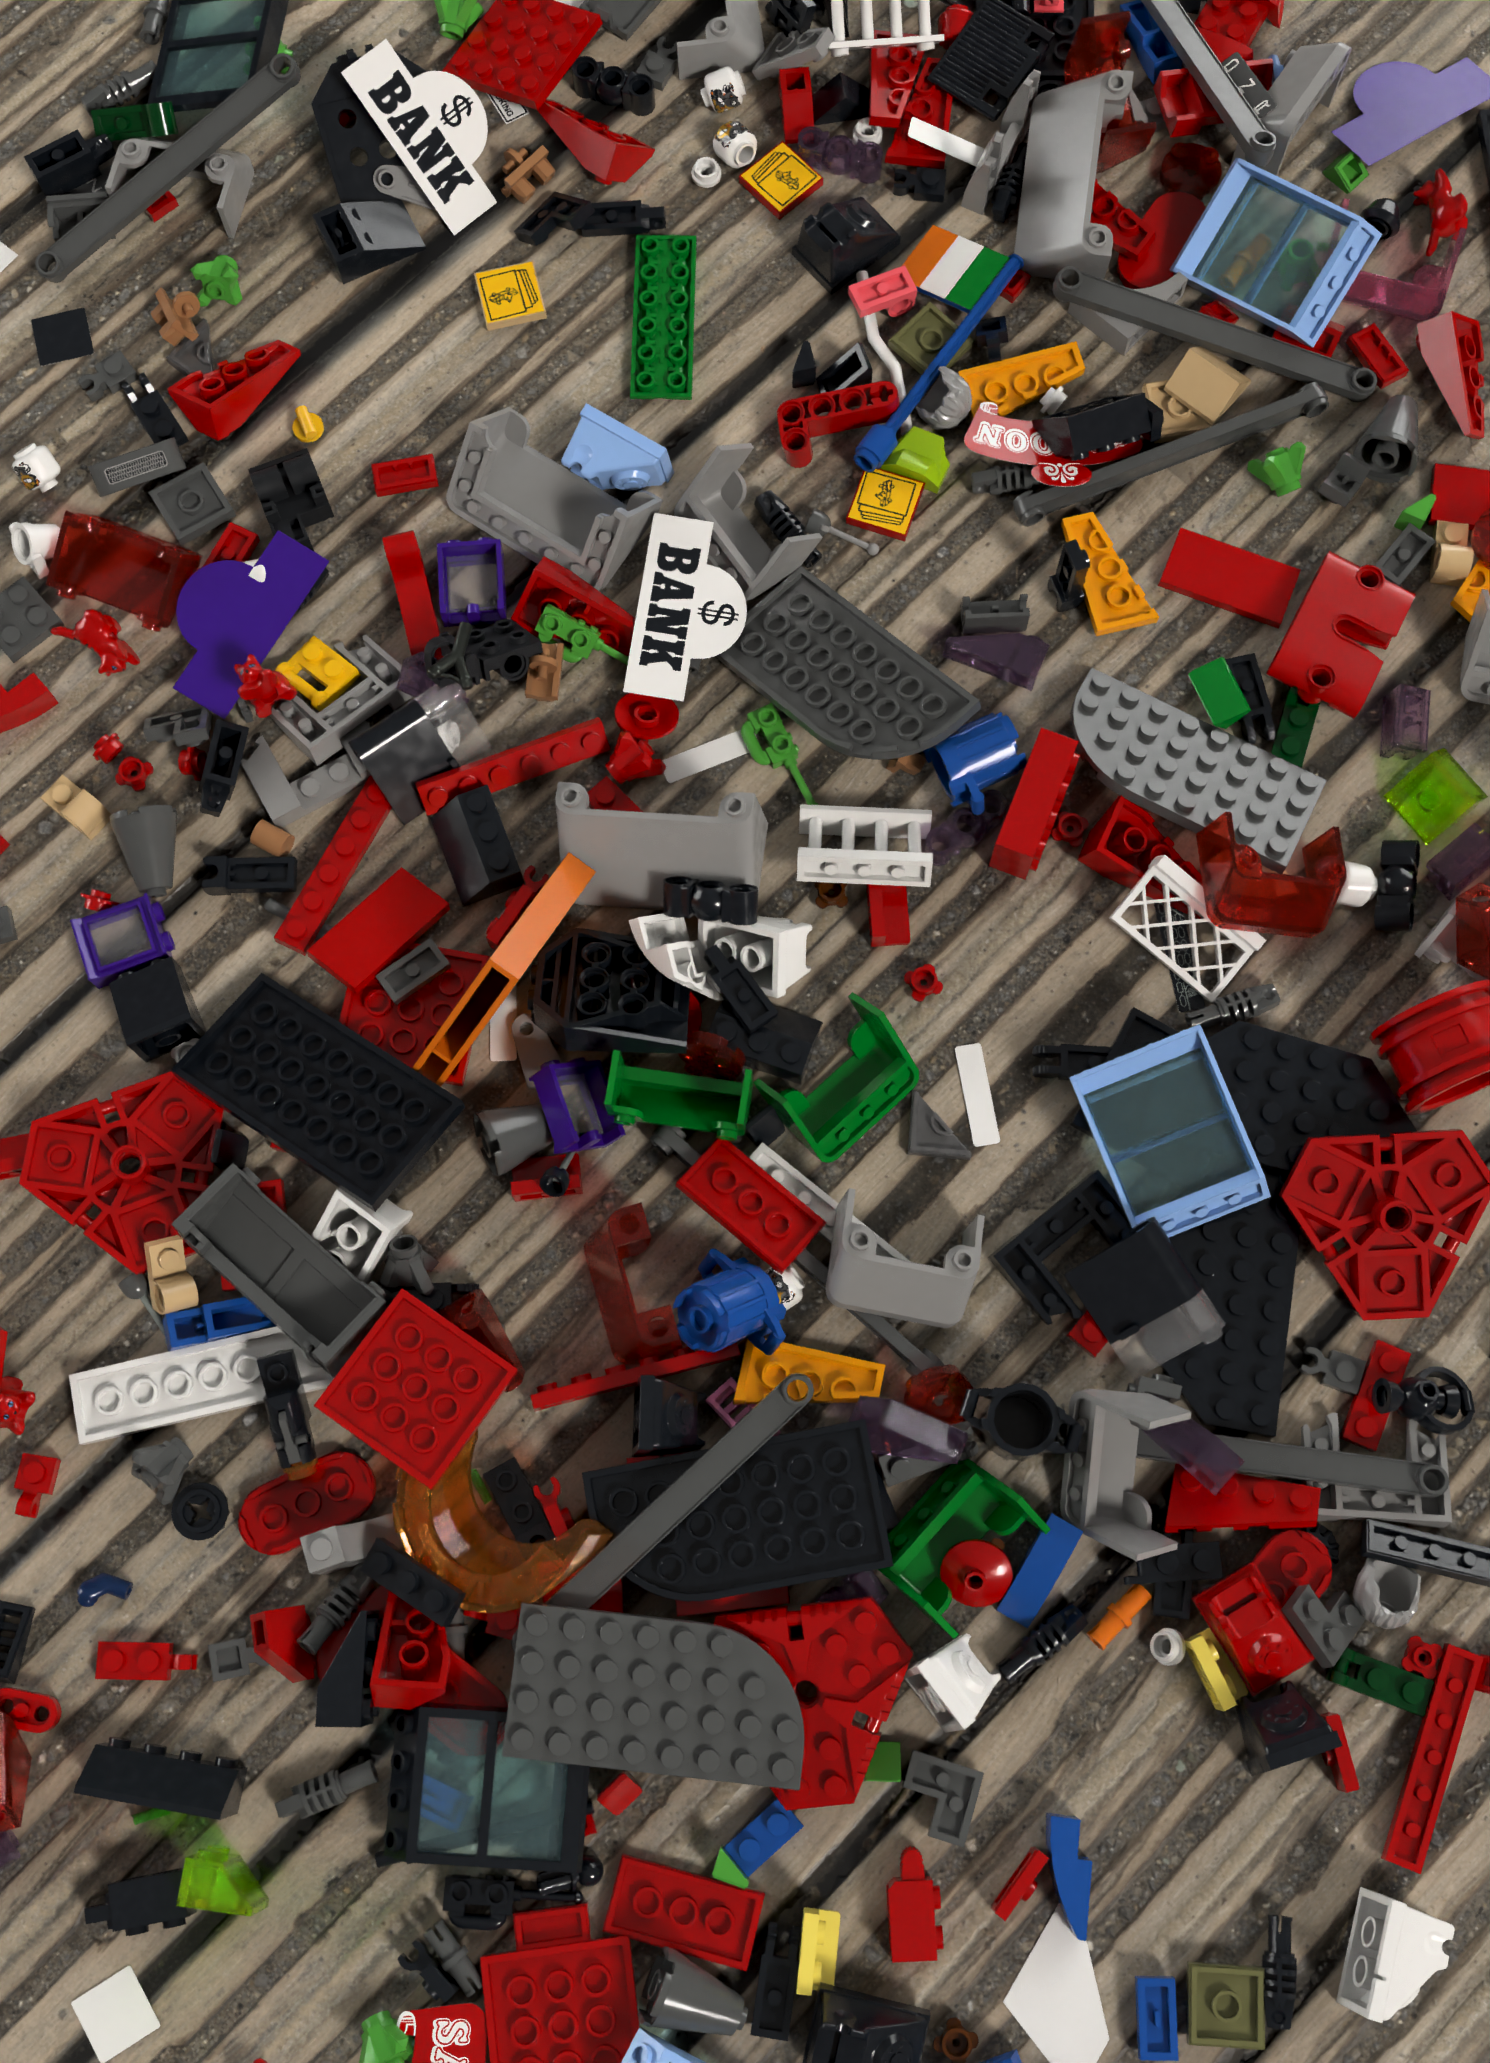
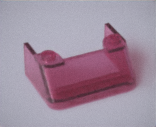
M1344 198L1340 207L1347 210L1350 199ZM1335 221L1333 222L1324 251L1320 272L1339 243L1338 238L1342 225ZM1460 228L1451 238L1442 267L1435 265L1421 267L1414 274L1411 283L1360 270L1341 302L1418 322L1436 317L1443 307L1467 229Z

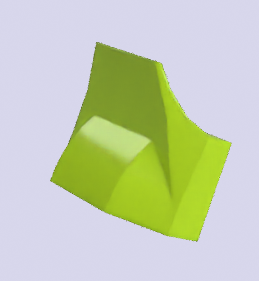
M913 426L905 435L897 439L898 445L880 469L924 482V489L937 494L950 468V463L945 455L944 438Z

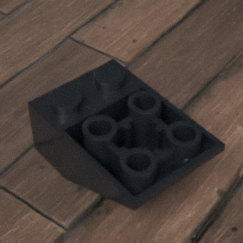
M402 200L339 203L312 215L319 237L343 284L426 249Z
M379 1610L360 1611L317 1689L315 1727H363L373 1724L374 1717L379 1716L380 1707L373 1706L370 1680L383 1618H379Z

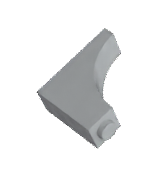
M1177 272L1173 277L1161 284L1133 290L1176 304L1183 297L1188 278L1182 273ZM1072 302L1069 304L1068 313L1123 356L1150 330Z
M415 1505L373 1519L347 1525H335L300 1537L309 1573L329 1575L359 1563H364L376 1538H385L400 1549L427 1541L429 1538L420 1507Z

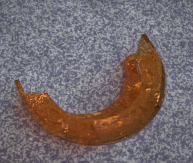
M477 1429L433 1491L398 1467L395 1480H398L396 1503H392L395 1532L400 1534L407 1554L466 1593L459 1607L460 1609L483 1613L507 1612L521 1608V1603L531 1604L543 1597L598 1554L611 1539L613 1533L594 1519L580 1520L562 1535L541 1543L519 1542L497 1531L479 1509L472 1488L471 1463L475 1444L478 1440Z

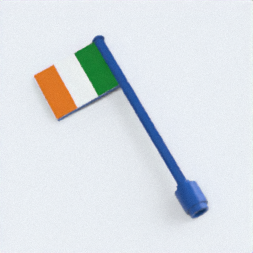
M932 225L902 264L908 270L918 292L966 312L968 315L887 422L882 425H873L855 448L856 454L853 459L862 470L871 473L875 469L881 468L898 445L896 432L940 375L938 368L940 366L946 367L1016 272L1024 267V261L1019 255L1011 254L1007 257Z

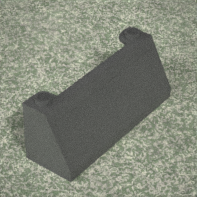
M232 1163L172 1223V1226L186 1244L334 1378L388 1307L386 1300H384L387 1294L374 1281L366 1284L354 1276L261 1192L257 1186L261 1180L249 1168L245 1167L241 1171Z

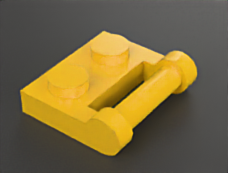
M314 635L287 662L280 663L275 671L281 672L297 691L311 701V706L319 712L336 701L361 676L355 666ZM303 669L325 686L326 689L318 691L297 674Z

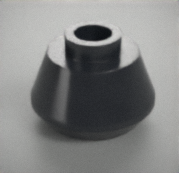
M1377 199L1360 214L1362 218L1382 233L1379 240L1395 236L1400 229V209L1392 199Z

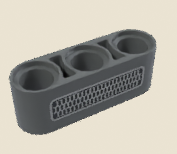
M175 437L88 466L100 497L187 468Z

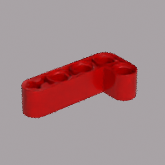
M879 381L783 402L777 410L781 444L787 463L794 468H802L811 462L813 458L812 437L886 423L900 405L896 386L889 381ZM853 406H859V408L855 410H850V408ZM823 412H828L827 415L818 416L819 414H821V413H823ZM793 418H797V420L794 422H788ZM796 446H803L798 450H792Z
M414 530L382 537V541L392 572L414 665L425 663V646L432 638L440 635V630L420 548ZM439 647L435 651V660H439L444 657L441 652V647Z

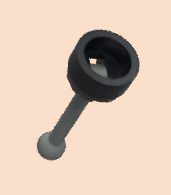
M576 1151L568 1152L559 1168L553 1166L544 1172L540 1179V1187L547 1195L560 1197L566 1192L570 1183V1176L566 1169Z

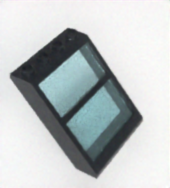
M172 0L147 104L172 101L174 112L216 108L277 55L289 0Z
M426 1702L411 1710L397 1709L394 1721V1749L391 1756L390 1792L387 1797L388 1814L386 1831L384 1833V1855L406 1863L581 1873L590 1766L503 1757L502 1750L508 1707Z

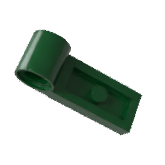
M172 101L90 110L96 137L106 134L110 141L178 134Z

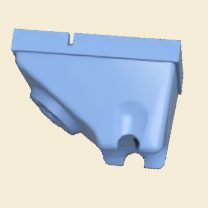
M585 404L580 412L581 419L561 459L562 465L601 490L617 488L625 491H634L646 486H659L664 482H669L674 474V470L665 447L591 405Z

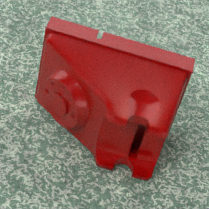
M1253 1560L1191 1597L1252 1697L1315 1659L1281 1610L1283 1608Z

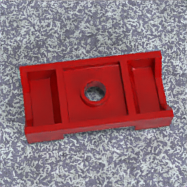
M1272 58L1245 61L1268 92L1272 86ZM1187 68L1160 71L1153 90L1170 138L1199 134L1201 127L1204 125L1224 123Z

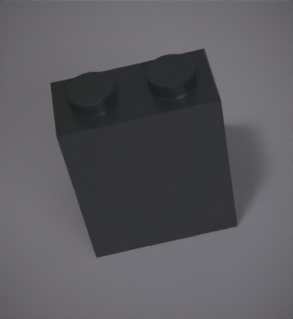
M172 956L169 958H157L151 961L148 967L141 970L124 972L117 977V980L109 983L125 1042L145 1062L171 1052L175 1046L183 1042L190 1041L193 1038L200 1039L207 1032L182 969Z

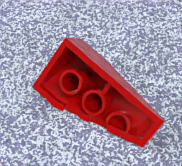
M546 99L539 110H537L586 170L595 174L594 179L606 185H612V181L625 183L654 154L655 149L626 133L620 135L609 131L608 125L584 118V114L554 100Z
M544 556L534 568L511 619L538 637L539 632L534 629L545 607L551 604L576 619L584 620L588 626H595L601 632L599 638L603 639L606 645L629 656L636 618L578 575ZM554 634V636L552 637V638L564 640L563 638H561V637H559V636H557V635H555V634Z
M410 1555L435 1572L432 1556ZM389 1591L370 1680L372 1701L374 1707L411 1710L445 1694L451 1663L450 1650L445 1627H441Z

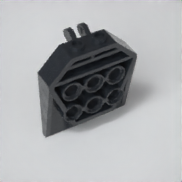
M372 44L365 45V54L374 48ZM353 49L346 50L347 54L338 56L336 58L337 62L331 64L311 103L340 202L401 200L381 193L374 185L373 175L378 167L382 165L406 166L397 153L394 157L388 159L380 154V146L389 141L375 121L369 116L368 111L341 74L343 70L362 56L357 57ZM396 52L413 78L427 72ZM345 112L352 113L357 119L356 124L352 128H344L339 123L340 116ZM356 150L364 151L368 156L367 162L363 166H356L350 160L351 154ZM385 173L382 175L381 181L384 185L388 186L393 183V177L391 174Z
M575 928L539 951L538 964L531 967V985H535V988L528 991V1010H532L531 1021L566 1051L613 1052V1050H619L621 1052L687 1054L690 988L667 978L659 972L643 954L634 937L585 928Z

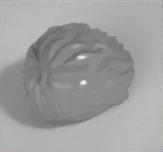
M940 366L938 368L940 371L939 378L924 399L916 405L915 409L920 418L932 429H952L958 427L959 423H962L969 414L972 405V395L970 387L963 377L945 366Z
M1367 1558L1364 1567L1357 1576L1353 1589L1354 1604L1360 1614L1377 1627L1380 1626L1383 1629L1401 1627L1409 1623L1418 1610L1421 1576L1411 1568Z

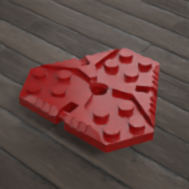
M172 1071L111 1092L112 1098L99 1103L98 1098L33 1120L19 1184L73 1227L77 1224L84 1230L83 1234L135 1275L147 1273L144 1243L179 1235L172 1226V1223L210 1186L207 1184L209 1175H213L214 1164L210 1159L217 1129L222 1128L225 1112L224 1109L179 1080ZM118 1111L120 1120L107 1124L104 1115ZM129 1158L139 1160L140 1166L136 1172L126 1174L121 1171V1165L125 1160ZM184 1172L195 1173L194 1183L183 1182ZM93 1206L101 1210V1213L95 1220L87 1215ZM183 1241L185 1258L196 1254V1252Z
M1461 1129L1390 1133V1137H1380L1379 1134L1308 1137L1279 1196L1311 1242L1315 1251L1318 1253L1321 1251L1326 1260L1323 1263L1360 1319L1366 1321L1423 1318L1430 1316L1460 1258L1455 1255L1460 1242L1467 1245L1490 1201V1171ZM1381 1151H1390V1162H1381ZM1392 1207H1398L1400 1211L1398 1220L1393 1224H1387L1385 1220L1387 1211ZM1439 1232L1448 1235L1442 1247L1433 1244ZM1342 1238L1346 1246L1337 1251L1333 1243Z
M872 1596L802 1604L801 1610L788 1611V1606L718 1614L714 1624L746 1635L771 1654L787 1675L801 1708L804 1724V1755L800 1790L769 1788L786 1811L854 1804L882 1732H879L882 1721L886 1722L914 1651ZM802 1625L803 1636L792 1637L791 1626ZM804 1680L810 1681L815 1685L817 1694L811 1698L804 1697L798 1690V1683ZM856 1710L868 1715L865 1725L853 1720Z

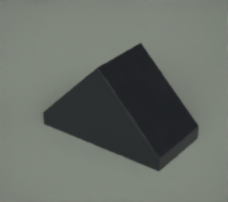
M841 72L812 95L815 125L869 117V89Z
M860 342L856 343L816 378L821 393L872 382L873 369L863 344Z

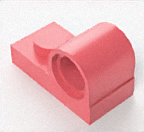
M905 265L848 286V295L860 318L886 309L889 316L899 317L909 312L914 306L917 288Z

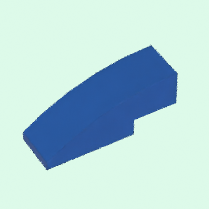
M1135 0L1121 4L1120 14L1130 42L1153 85L1156 83L1160 71L1182 69V60L1142 1Z
M245 1297L202 1304L201 1308L168 1313L162 1319L168 1352L276 1327L272 1321Z
M1053 1513L1048 1514L1044 1521L1051 1530L1047 1534L1039 1530L1014 1574L1010 1588L996 1608V1611L1027 1629L1052 1590L1084 1532Z
M1046 1813L1047 1856L1049 1857L1048 1864L1054 1890L1073 1935L1078 1940L1086 1941L1092 1860L1088 1857L1078 1856L1081 1820L1076 1816Z

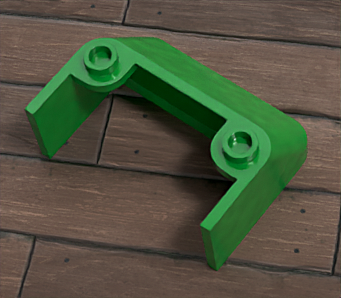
M853 992L848 998L861 1017V1020L850 1030L847 1038L848 1046L853 1055L805 1098L797 1089L789 1088L779 1094L759 1078L753 1082L768 1105L774 1108L782 1123L814 1156L825 1163L833 1162L844 1154L910 1093L919 1080L918 1067L884 1012Z
M613 1050L604 1105L608 1115L615 1117L614 1123L620 1125L634 1126L635 1121L717 1133L716 1137L719 1139L736 1141L737 1136L744 1135L753 1092L752 1070L745 1069L742 1083L626 1066L621 1051Z
M970 1459L955 1461L888 1534L894 1566L878 1570L924 1615L955 1639L959 1634L941 1616L947 1610L952 1600V1592L941 1581L940 1576L941 1563L947 1551L961 1541L982 1539L990 1529L1001 1536L1009 1535L1015 1532L1025 1520L1044 1534H1047L1051 1529L1021 1495Z

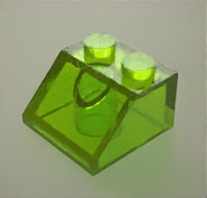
M1442 748L1430 753L1383 797L1422 841L1428 845L1462 820L1488 796L1448 751Z
M208 1845L207 1849L200 1848L198 1853L185 1858L176 1906L251 1917L268 1907L269 1898L241 1855L230 1854V1847Z

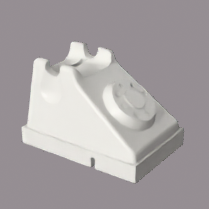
M757 916V923L752 925H734L728 922L723 923L721 920L704 921L698 919V940L701 941L703 953L716 944L726 959L730 956H733L736 960L739 959L767 996L779 998L786 995L787 988L811 971V967L806 965V939L808 933L812 930L811 924L803 922L793 924L791 919Z
M338 1188L311 1237L360 1281L368 1284L387 1257L390 1241L396 1236L403 1234L401 1229L409 1223L413 1212L399 1208L388 1199L375 1212L341 1188Z
M970 1634L961 1635L923 1659L911 1663L904 1676L906 1682L945 1733L965 1730L976 1721L975 1717L995 1685L1001 1679L1000 1673L990 1674L971 1651L968 1644L971 1638Z
M1360 1887L1336 2002L1367 2019L1380 2023L1389 2020L1398 2010L1406 2007L1415 1999L1420 1991V1987L1435 1972L1447 1968L1449 1956L1443 1952L1442 1944L1446 1940H1453L1454 1926L1410 1908L1406 1903Z

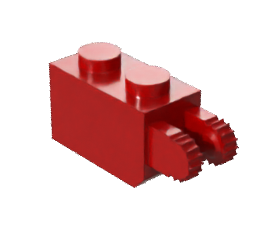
M910 1845L909 1847L905 1846V1849H902L903 1851L900 1853L901 1857H899L901 1859L900 1877H893L886 1885L890 1958L892 1963L938 1961L937 1950H943L944 1948L942 1925H935L934 1911L941 1909L939 1885L933 1886L932 1878L925 1876L924 1864L922 1863L923 1855L918 1851V1848L916 1849Z

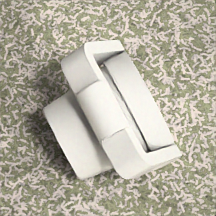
M12 523L9 526V530L11 532L12 548L17 560L23 565H29L39 579L49 575L50 572L45 559L60 556L64 551V537L60 528L55 524Z

